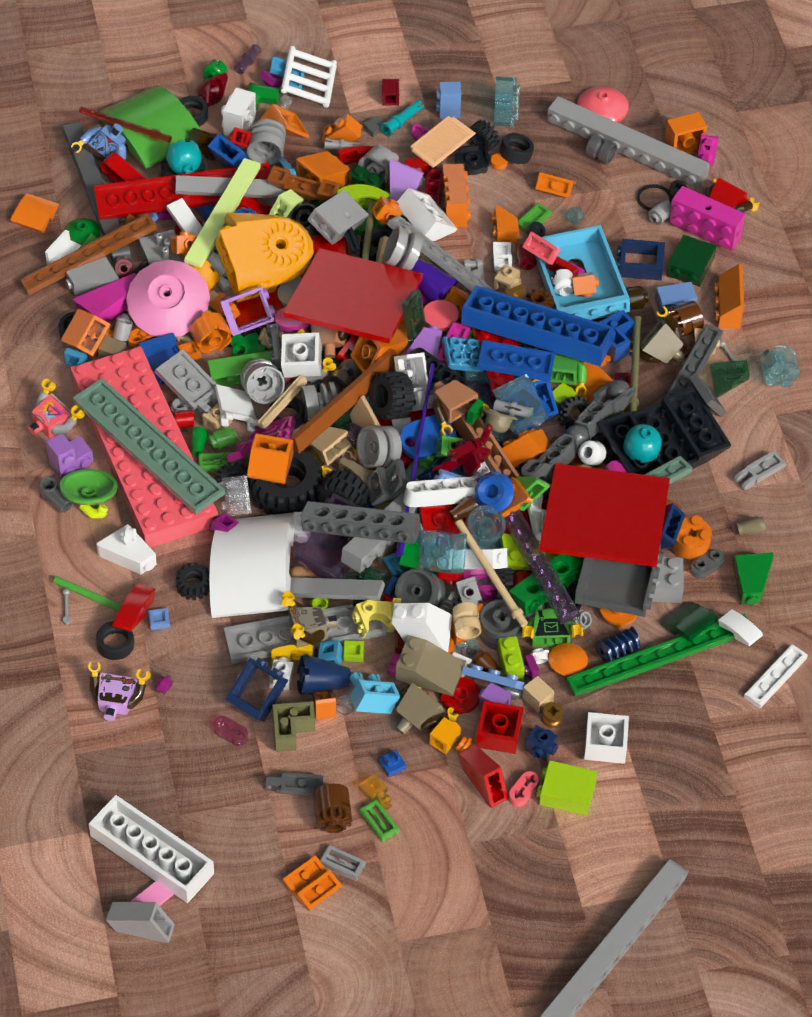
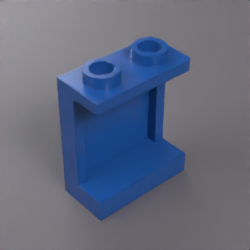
M174 333L139 343V347H142L159 385H164L165 383L155 373L156 368L180 352L176 345Z

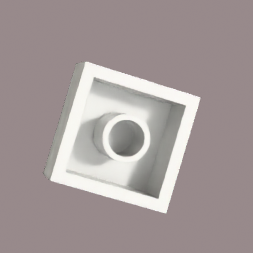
M235 88L234 92L229 95L227 104L223 105L221 109L224 135L229 136L235 127L249 131L256 118L254 92Z
M319 332L282 334L281 368L284 378L298 377L300 375L304 377L321 376L322 343Z
M588 712L584 760L625 764L629 716Z

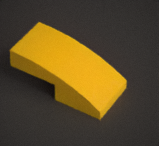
M294 644L272 649L271 663L273 664L274 659L279 660L280 657H286L292 662V660L299 661L300 657L306 654L313 656V645L297 648V645Z

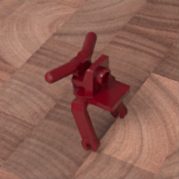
M485 425L480 438L469 441H457L456 448L451 449L447 453V456H451V454L454 456L449 461L435 466L431 473L434 474L440 469L450 472L462 465L466 476L471 477L481 467L480 463L485 462L486 458L491 454L489 448L482 446L490 436L492 425Z

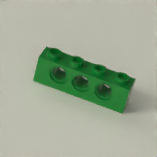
M560 554L510 589L509 594L516 605L523 610V615L527 616L531 612L536 611L546 601H550L560 591H564L571 583L579 580L582 562L574 556Z

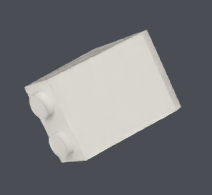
M394 603L392 624L405 643L408 635L428 640L448 652L452 614L430 603Z

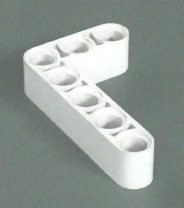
M483 462L480 463L481 467L471 477L466 476L463 468L462 472L465 477L408 482L403 503L408 507L459 504L466 497H473L475 499L476 479L490 472L486 463Z

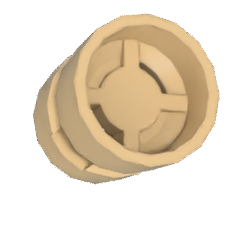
M464 602L454 606L452 614L455 621L456 636L460 639H472L481 634V625L477 605L472 602Z

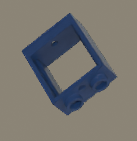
M622 239V244L617 249V256H620V259H617L616 262L621 277L662 281L665 242ZM626 253L655 255L656 265L625 262Z
M259 657L257 660L249 658L225 700L257 720L264 722L273 708V704H275L287 684L288 679L283 677L285 673L275 667L272 670L267 667L268 662ZM257 668L277 679L261 709L241 698L243 691Z

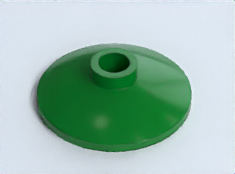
M75 219L65 227V230L69 231L70 240L80 245L91 234L97 238L100 236L99 225L91 219Z

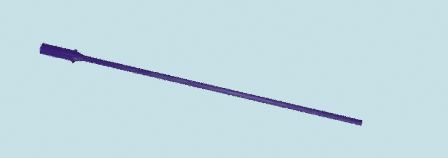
M433 363L430 366L410 482L415 480L435 365ZM406 506L405 509L406 513H409L410 507ZM397 543V555L402 556L404 554L405 543Z

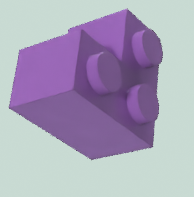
M61 433L46 441L49 465L60 479L73 471L88 467L93 463L92 450L80 436L69 442L64 434Z

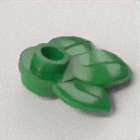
M257 332L245 337L238 334L233 336L231 340V346L233 347L232 356H240L238 354L243 352L241 355L264 352L266 347L259 344Z

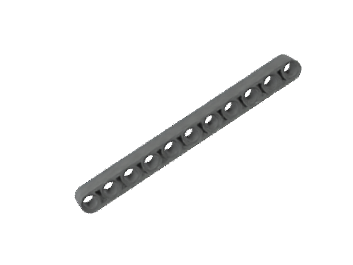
M80 121L62 125L65 140L102 236H105L120 228L118 218L99 220L94 193L95 185L104 184L93 154L84 148L85 144L82 145V150L76 153L80 149L78 144H74L71 148V145L74 142H79L80 137L84 134ZM128 244L110 253L113 264L120 256H126L131 260Z

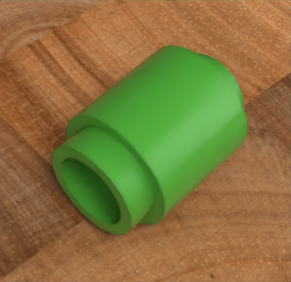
M229 426L214 431L208 436L213 450H220L234 445L235 440L238 439L235 430Z

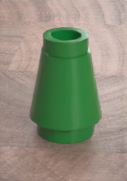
M203 427L192 428L190 432L192 455L198 456L199 453H203L208 439L207 429Z

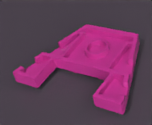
M293 415L272 421L266 429L257 428L247 437L249 441L240 443L236 446V452H229L226 455L228 461L232 462L244 458L252 447L256 433L291 440L296 423Z

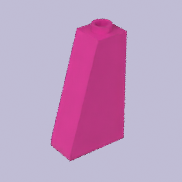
M130 274L74 298L73 302L76 311L81 309L109 323L128 309L126 298L129 286L137 274Z

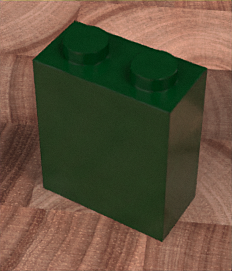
M683 234L668 263L666 275L684 282H692L693 285L700 287L715 258L717 246Z

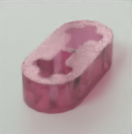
M219 716L213 721V731L220 738L235 746H242L247 743L248 731L244 726L225 716ZM224 724L226 725V728L222 727L221 729H219V726H223ZM235 734H236V735L242 734L243 737L239 736L238 738H236V737H235Z

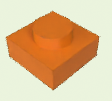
M195 340L178 345L179 351L183 349L193 360L202 358Z

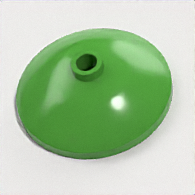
M96 469L73 471L65 475L60 481L61 494L69 501L81 505H96L106 502L116 494L118 488L117 481L111 474Z

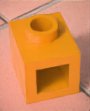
M444 717L430 733V745L446 755L460 739L461 727L455 721Z

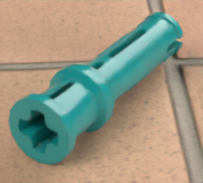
M416 100L401 113L392 115L390 120L380 124L382 133L390 137L396 129L402 128L405 121L424 108V104L419 106L422 101Z

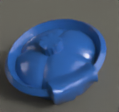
M490 470V472L476 479L475 499L483 510L497 513L503 511L511 504L514 497V487L511 480L505 474Z

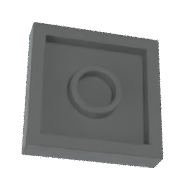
M696 373L691 375L689 378L705 404L710 406L720 417L727 412L711 388Z

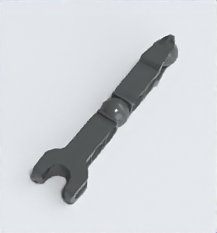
M623 380L611 381L608 385L601 387L593 394L594 400L579 415L574 425L569 427L566 433H563L538 459H529L521 469L522 476L537 477L550 485L542 494L543 499L550 493L555 463L568 465L576 456V452L578 453L581 444L590 440L591 437L600 431L597 425L598 422L619 415L629 404L628 401L636 393L635 388H630L629 384Z

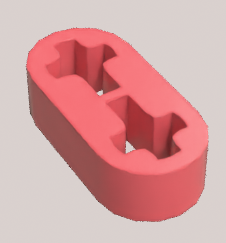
M532 771L523 773L511 788L509 801L513 806L521 807L525 805L537 790L539 777L536 773ZM533 780V783L530 782L526 787V781ZM522 791V798L518 797L516 799L515 795L518 796Z

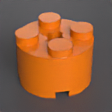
M209 310L201 314V317L189 326L191 335L199 350L205 354H212L211 351L216 349L218 352L223 350L232 340V331L220 313Z
M698 515L684 518L676 543L671 546L673 553L679 558L688 559L690 562L709 551L712 530L710 526Z

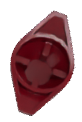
M223 73L201 82L197 87V97L202 98L208 106L219 103L226 88L227 74Z

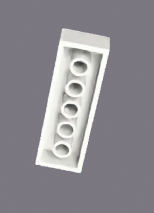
M117 795L89 823L90 836L154 881L162 884L186 903L214 875V864L211 859Z

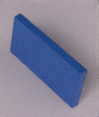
M482 340L477 369L550 382L555 353Z

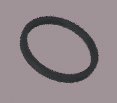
M646 185L637 194L639 205L648 211L652 208L644 205L640 200V194L648 188L662 189L669 195V202L672 203V196L669 190L661 185Z

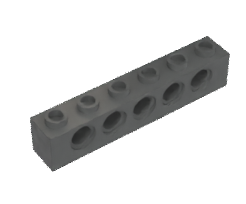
M308 501L300 515L302 530L308 532L415 544L421 531L420 516L415 513Z

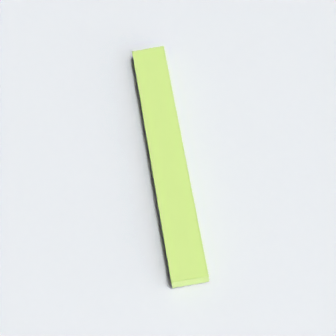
M243 159L185 256V263L200 268L203 266L215 245L219 231L226 226L224 220L226 214L235 212L261 168L259 162Z

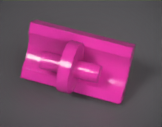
M704 133L701 135L697 158L710 163V166L714 165L719 136H709Z

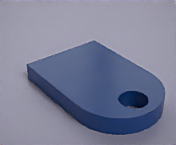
M435 415L425 418L418 459H425L436 455L437 438L440 437L439 431L442 426L438 424ZM421 419L408 423L400 433L402 451L413 459L415 457ZM446 421L447 425H450L453 431L452 434L449 435L448 431L444 429L445 435L447 437L457 438V435L454 431L452 424ZM411 439L414 442V446H407L405 440ZM451 444V448L455 449V445Z

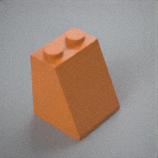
M328 151L296 159V176L322 182L325 179L340 183L339 189L349 184V172L351 169Z
M401 329L396 330L389 344L359 337L350 356L360 370L364 372L389 349L395 350L396 356H401L409 339Z

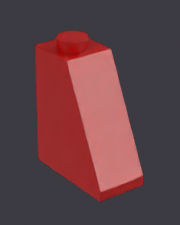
M477 745L459 753L463 771L490 808L508 800L502 769Z

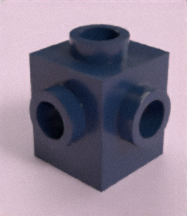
M536 725L526 739L525 751L531 753L536 758L547 761L550 755L554 756L558 749L557 735L551 730H545Z

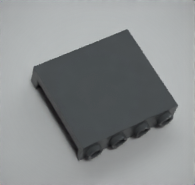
M661 544L659 549L657 566L658 563L662 564L664 552H660ZM584 558L576 588L575 603L645 617L646 610L651 609L653 598H650V594L655 593L656 583H654V579H658L660 568Z

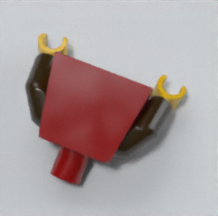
M719 177L717 181L713 179V182L706 188L707 197L743 213L748 210L756 211L760 204L759 202L754 203L755 199L753 197L748 201L747 192Z

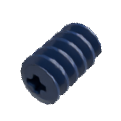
M631 626L629 629L617 632L616 635H610L609 638L597 641L596 650L602 659L611 662L612 656L615 659H619V653L622 657H625L626 650L629 654H632V647L639 651V635L636 629Z

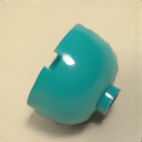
M180 140L173 143L168 148V154L165 156L169 167L177 174L194 173L200 167L202 161L198 144L191 140L190 142Z
M635 425L626 434L623 448L630 459L641 460V463L651 462L657 458L661 451L662 438L660 433L651 425Z

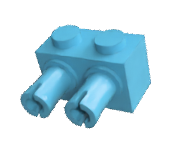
M355 672L350 676V681L354 686L350 700L355 711L392 713L400 698L393 682H381L378 674L376 676L375 674L369 675L367 680L363 679L362 673Z

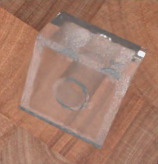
M247 475L222 478V482H219L225 489V501H221L222 513L226 512L230 516L251 514Z

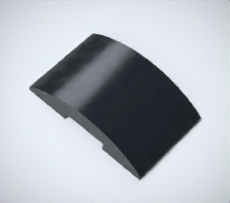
M695 386L662 399L661 403L634 413L627 411L597 423L627 473L645 475L679 456L694 469L731 447L730 441ZM648 424L660 433L662 438L661 451L657 458L651 462L641 463V460H632L624 451V438L635 425Z

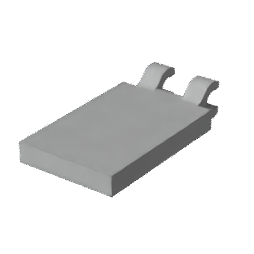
M183 349L156 368L155 373L191 410L197 408L201 417L212 409L207 405L210 401H212L214 406L219 405L215 390L217 383Z

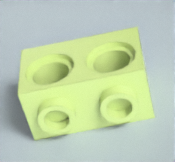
M289 189L278 196L269 215L289 218L291 211L296 206L302 204L304 199Z

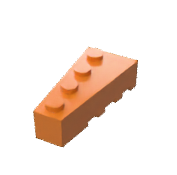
M443 164L445 214L456 228H467V220L471 219V213L468 210L470 201L469 197H467L469 192L468 184H466L468 179L467 171H464V164Z

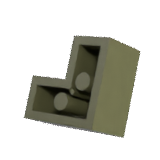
M313 701L273 704L276 752L295 751L296 733L315 732Z

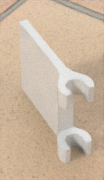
M216 384L215 390L221 412L220 424L228 427V419L242 420L247 422V431L254 432L255 425L259 426L257 424L259 419L255 417L252 401L248 393L243 390Z

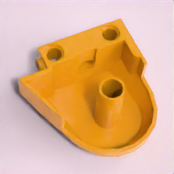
M253 213L226 214L224 220L227 226L219 231L215 246L233 294L257 285L266 288L268 293L275 292L278 285L293 281L303 275L310 266L314 253L313 241L308 231L299 222L276 215ZM256 292L243 298L237 299L236 302L258 297L260 295L258 292Z

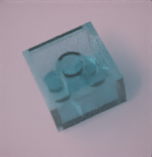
M496 77L494 126H514L515 120H518L519 109H516V107H519V97H516V95H519L520 85H516L517 77Z
M421 530L418 569L450 574L464 573L467 534L439 530Z

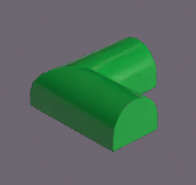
M251 82L246 89L255 93L256 112L260 103L270 105L274 103L277 105L282 94L281 88Z

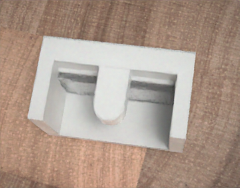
M424 353L395 356V371L404 372L409 376L412 386H414V392L426 390L428 377Z

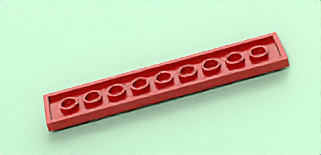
M269 163L260 164L261 168L254 179H268L271 172ZM239 167L179 174L178 176L233 178ZM176 175L94 186L99 220L127 217L128 214L135 216L168 211L167 205L183 198L189 208L216 205L221 196L175 194ZM248 197V198L253 199V200H255V199H263V198Z

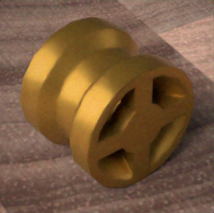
M550 702L543 708L542 721L547 727H558L562 723L563 708L558 703Z

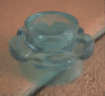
M580 207L571 208L567 213L568 220L573 224H579L584 218L582 209Z

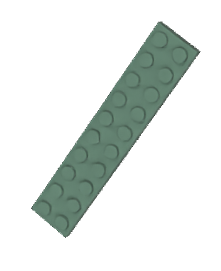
M103 378L73 397V402L195 515L225 495V489Z

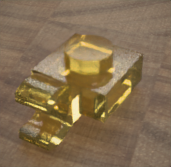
M376 774L358 784L359 790L371 802L377 799L385 811L392 807L389 803L392 799L386 794L388 792L387 786Z

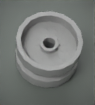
M400 226L395 227L387 241L383 254V263L390 266L397 264L398 268L411 270L419 257L423 236L415 232L408 234L407 229Z
M369 426L361 429L356 444L358 458L363 466L366 468L388 467L397 458L400 459L402 442L397 429L393 426Z

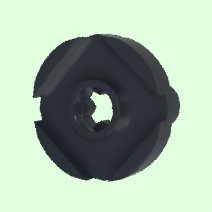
M466 145L456 153L455 164H464V171H467V175L486 173L490 164V155L487 150L484 149L483 151L477 145Z

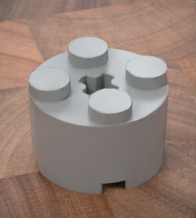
M377 144L359 160L358 166L368 169L370 173L380 175L384 178L386 184L390 180L389 162L391 159L398 161L399 157L395 152H391L386 147Z

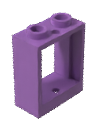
M257 285L219 299L233 336L274 321L273 316L276 314L273 306L268 305L267 299L270 297L266 288ZM258 292L267 316L237 327L229 302Z

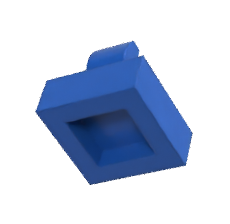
M396 749L378 758V763L388 777L406 769V763Z

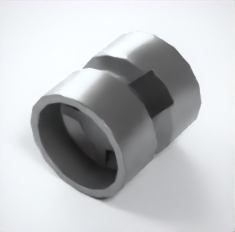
M594 134L586 146L585 154L594 159L598 157L599 161L610 164L617 152L618 145L610 140L605 141L603 137Z
M344 359L328 377V382H334L336 391L341 393L362 374V371L354 361Z

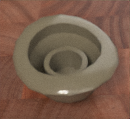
M483 408V411L486 412L485 424H491L492 431L504 433L509 429L512 421H518L514 416L501 414L490 408Z

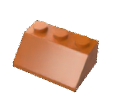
M738 264L720 274L718 282L714 283V293H717L714 307H718V310H715V321H718V328L740 329L744 309L743 264Z

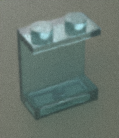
M527 374L493 390L495 397L501 401L517 402L518 405L533 407V415L527 418L514 416L518 421H512L510 425L513 434H520L533 425L538 426L548 418Z

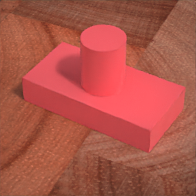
M532 231L522 246L550 265L553 264L561 250Z

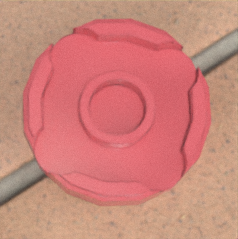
M435 300L428 303L423 309L422 320L426 323L427 327L429 325L437 326L439 330L444 332L451 328L453 321L458 323L459 311L451 302Z

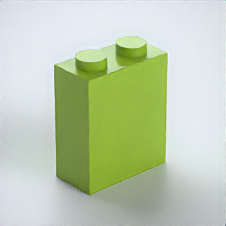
M549 760L548 768L544 767L541 779L544 780L543 785L539 784L537 797H540L539 805L588 816L598 771Z

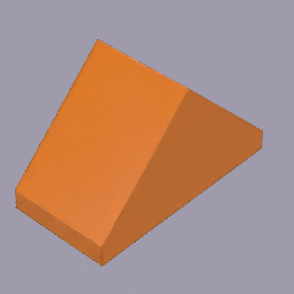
M333 691L312 693L316 720L335 718L336 698Z

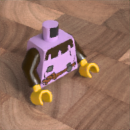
M92 662L88 664V669L92 672L90 676V693L94 702L98 704L99 710L105 712V720L114 721L117 714H128L130 709H133L143 700L146 688L145 681L151 676L149 671L146 672L144 678L141 677L142 669L136 672L137 678L100 673L99 676L98 672L101 670V664L98 662L97 670H92Z

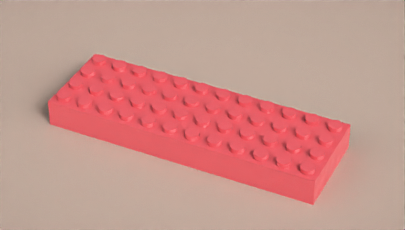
M141 346L70 367L72 382L78 394L103 378L193 460ZM88 416L137 530L150 548L211 528L212 521L218 517V511L214 503L195 515Z

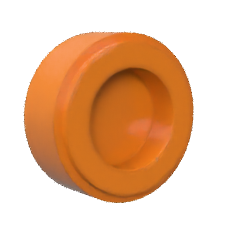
M496 153L491 156L490 165L496 170H503L507 167L508 161L500 153Z

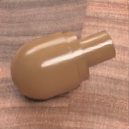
M293 566L289 571V575L296 578H316L317 571L308 570V567Z

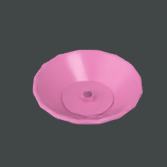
M165 260L154 262L138 272L130 283L126 300L129 315L137 327L151 336L160 337L174 333L175 337H179L190 332L189 326L201 317L203 312L208 310L210 295L208 284L198 270L184 262ZM166 292L170 293L169 296H164Z

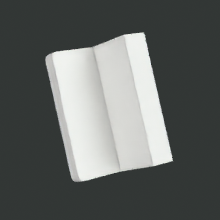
M64 230L45 251L47 265L78 250L81 246L70 240L68 230Z

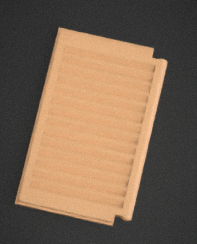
M447 116L410 146L411 152L434 168L476 133L455 117L450 118Z

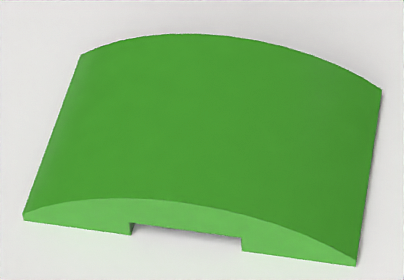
M158 85L152 86L95 113V116L104 126L109 125L113 127L114 124L122 126L123 131L121 135L126 138L125 143L128 145L129 152L146 169L163 161L168 154V148L173 143L180 140L187 142L192 128L200 129L192 115L178 98L164 87Z

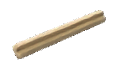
M300 375L257 421L259 428L266 429L301 391V387L307 384L306 377Z

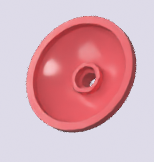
M607 86L587 89L580 95L577 105L615 122H620L624 119L628 112L626 97L620 91Z

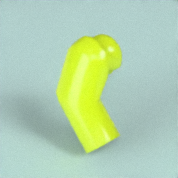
M103 504L99 505L98 508H92L90 505H80L79 507L91 519L104 518L108 511V507Z

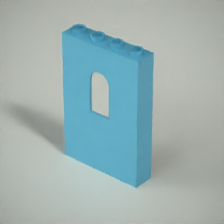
M601 225L542 237L561 249L557 255L558 257L566 261L578 259L582 261L586 273L593 272L594 277L598 276L599 287H596V293H593L592 296H575L574 291L568 296H561L556 294L550 280L553 272L546 269V262L535 255L545 289L549 291V296L554 297V309L589 320L612 316L622 310L626 313L630 312V298Z

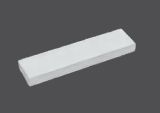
M791 644L744 694V698L760 709L807 659L808 654Z

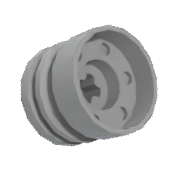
M260 119L254 122L250 129L251 136L247 148L248 157L260 164H277L278 159L283 158L286 137L285 127L271 119Z
M263 358L253 359L242 368L240 374L241 385L255 402L261 404L272 403L283 394L285 387L284 377L269 360Z
M328 382L327 390L325 384L321 383L320 392L316 391L314 385L301 387V400L304 404L306 423L338 395L334 382Z

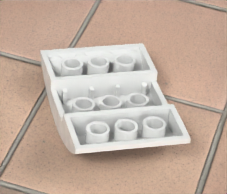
M295 513L238 518L235 520L239 524L230 531L215 530L211 547L209 575L212 618L289 610V606L284 607L282 605L283 599L281 596L285 591L290 592L291 577L289 575L290 551L294 539Z

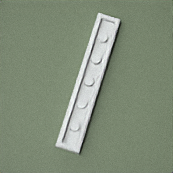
M183 198L167 205V210L182 232L199 235L203 227ZM214 245L213 249L211 250V252H210L209 256L207 257V259L211 256V254H212V253L214 252V250L216 249V246H215V245ZM220 277L218 284L223 292L230 289L229 281Z

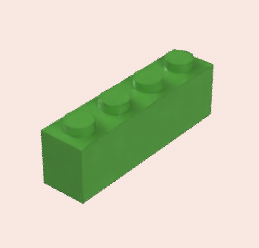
M273 350L208 360L209 376L221 386L241 385L240 374L246 363L258 358L267 359L272 362L270 353Z

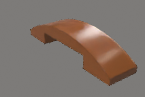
M277 166L272 167L267 182L284 191L291 189L301 197L316 200H329L337 194L340 183L325 179L322 182L303 178L292 175L290 170Z

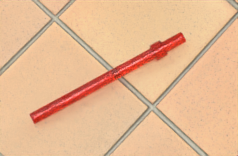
M83 106L79 109V113L111 124H119L123 128L147 135L151 139L162 140L168 143L172 140V136L163 134L160 130L148 129Z

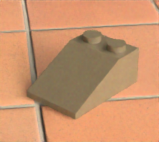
M408 635L396 665L395 680L408 684L414 683L418 687L453 697L465 662L428 640Z

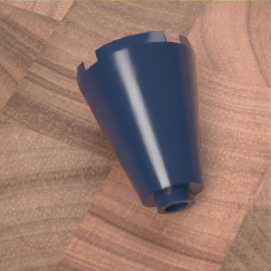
M307 654L303 655L299 659L297 669L300 681L297 680L298 693L305 695L347 688L349 684H352L350 676L353 672H350L349 667Z

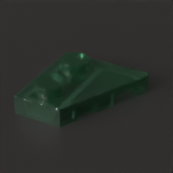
M747 360L710 363V372L717 398L750 378Z

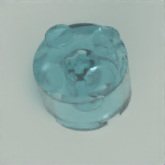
M775 346V350L769 351L768 349L764 351L760 356V364L765 384L790 387L793 381L800 375L797 355L793 348L789 346Z
M488 505L475 508L464 522L480 548L494 547L506 528L503 515L495 511L494 507Z

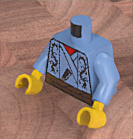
M114 124L113 127L106 125L103 128L100 126L91 128L80 137L79 142H74L71 145V148L74 144L80 146V149L76 152L78 153L82 150V145L85 144L84 148L101 161L105 160L112 152L119 154L124 160L126 159V138L121 135L123 128L119 124Z

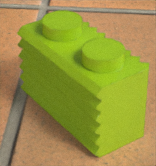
M517 637L499 638L497 654L503 677L511 674L518 676V681L523 682L525 667Z

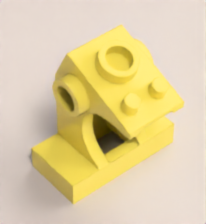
M393 598L392 602L367 600L356 604L352 618L359 627L357 632L361 633L362 637L365 638L366 633L369 631V621L379 620L386 625L387 632L393 633L395 630L392 624L394 603H401V598Z

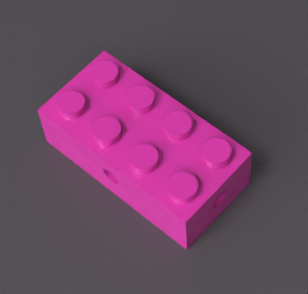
M682 186L672 199L669 223L732 251L742 238L745 213Z

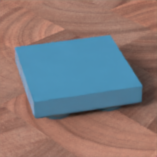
M443 337L442 344L446 365L450 369L483 372V370L477 369L480 353L479 340Z

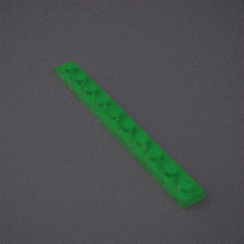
M717 623L708 627L691 641L681 636L569 676L566 682L574 697L735 640L734 633L724 629Z

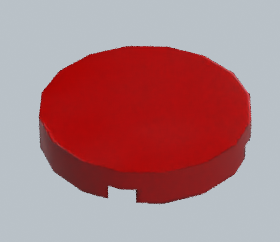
M460 677L453 697L440 693L441 703L446 710L452 707L455 714H466L475 710L478 706L480 690L474 681Z

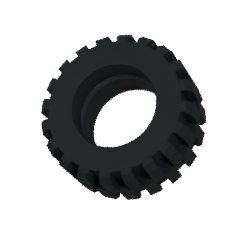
M305 449L300 454L294 451L288 475L297 477L302 481L294 487L282 488L272 484L271 481L250 478L251 497L256 502V506L259 509L263 508V512L276 515L302 512L308 501L318 502L316 492L323 482L322 467L316 457L313 458L311 452H305Z

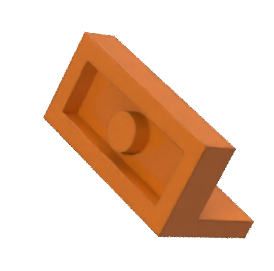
M539 172L535 189L570 198L573 184H576V181Z

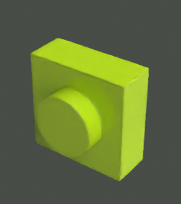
M344 640V661L363 662L364 641Z

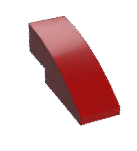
M137 583L123 602L113 622V627L131 632L145 618L146 610L153 603L155 588Z

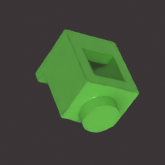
M445 435L437 438L436 457H448L447 453L452 449L451 444H454L456 448L457 441L463 440V438L447 437Z

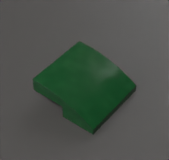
M688 601L662 620L661 625L673 635L679 633L686 640L691 641L717 621V615L699 604Z

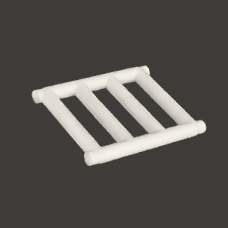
M290 46L281 92L284 94L288 92L321 103L323 107L328 108L337 61H328L296 50L294 46ZM294 56L329 68V73L294 62ZM292 68L327 80V84L324 85L292 74ZM291 80L325 92L324 97L289 86V81Z

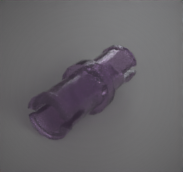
M253 44L249 51L242 55L240 62L234 67L235 71L238 74H243L248 66L254 63V59L261 52V48Z

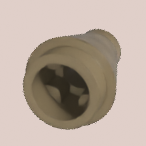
M756 516L737 524L739 535L762 534V532H766L763 517Z

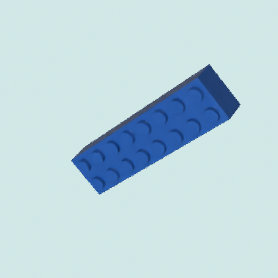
M477 285L462 307L461 324L596 366H601L613 342L615 327Z

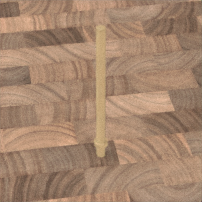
M458 520L455 525L511 610L513 619H516L521 627L526 626L528 622L523 616V610L518 608L463 521Z

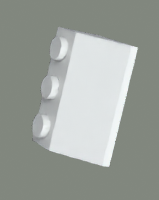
M407 188L397 201L402 215L407 217L408 222L432 241L443 238L457 230L456 226L428 194Z

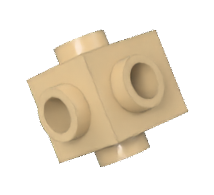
M504 264L495 273L494 290L503 293L505 290L521 284L520 270Z

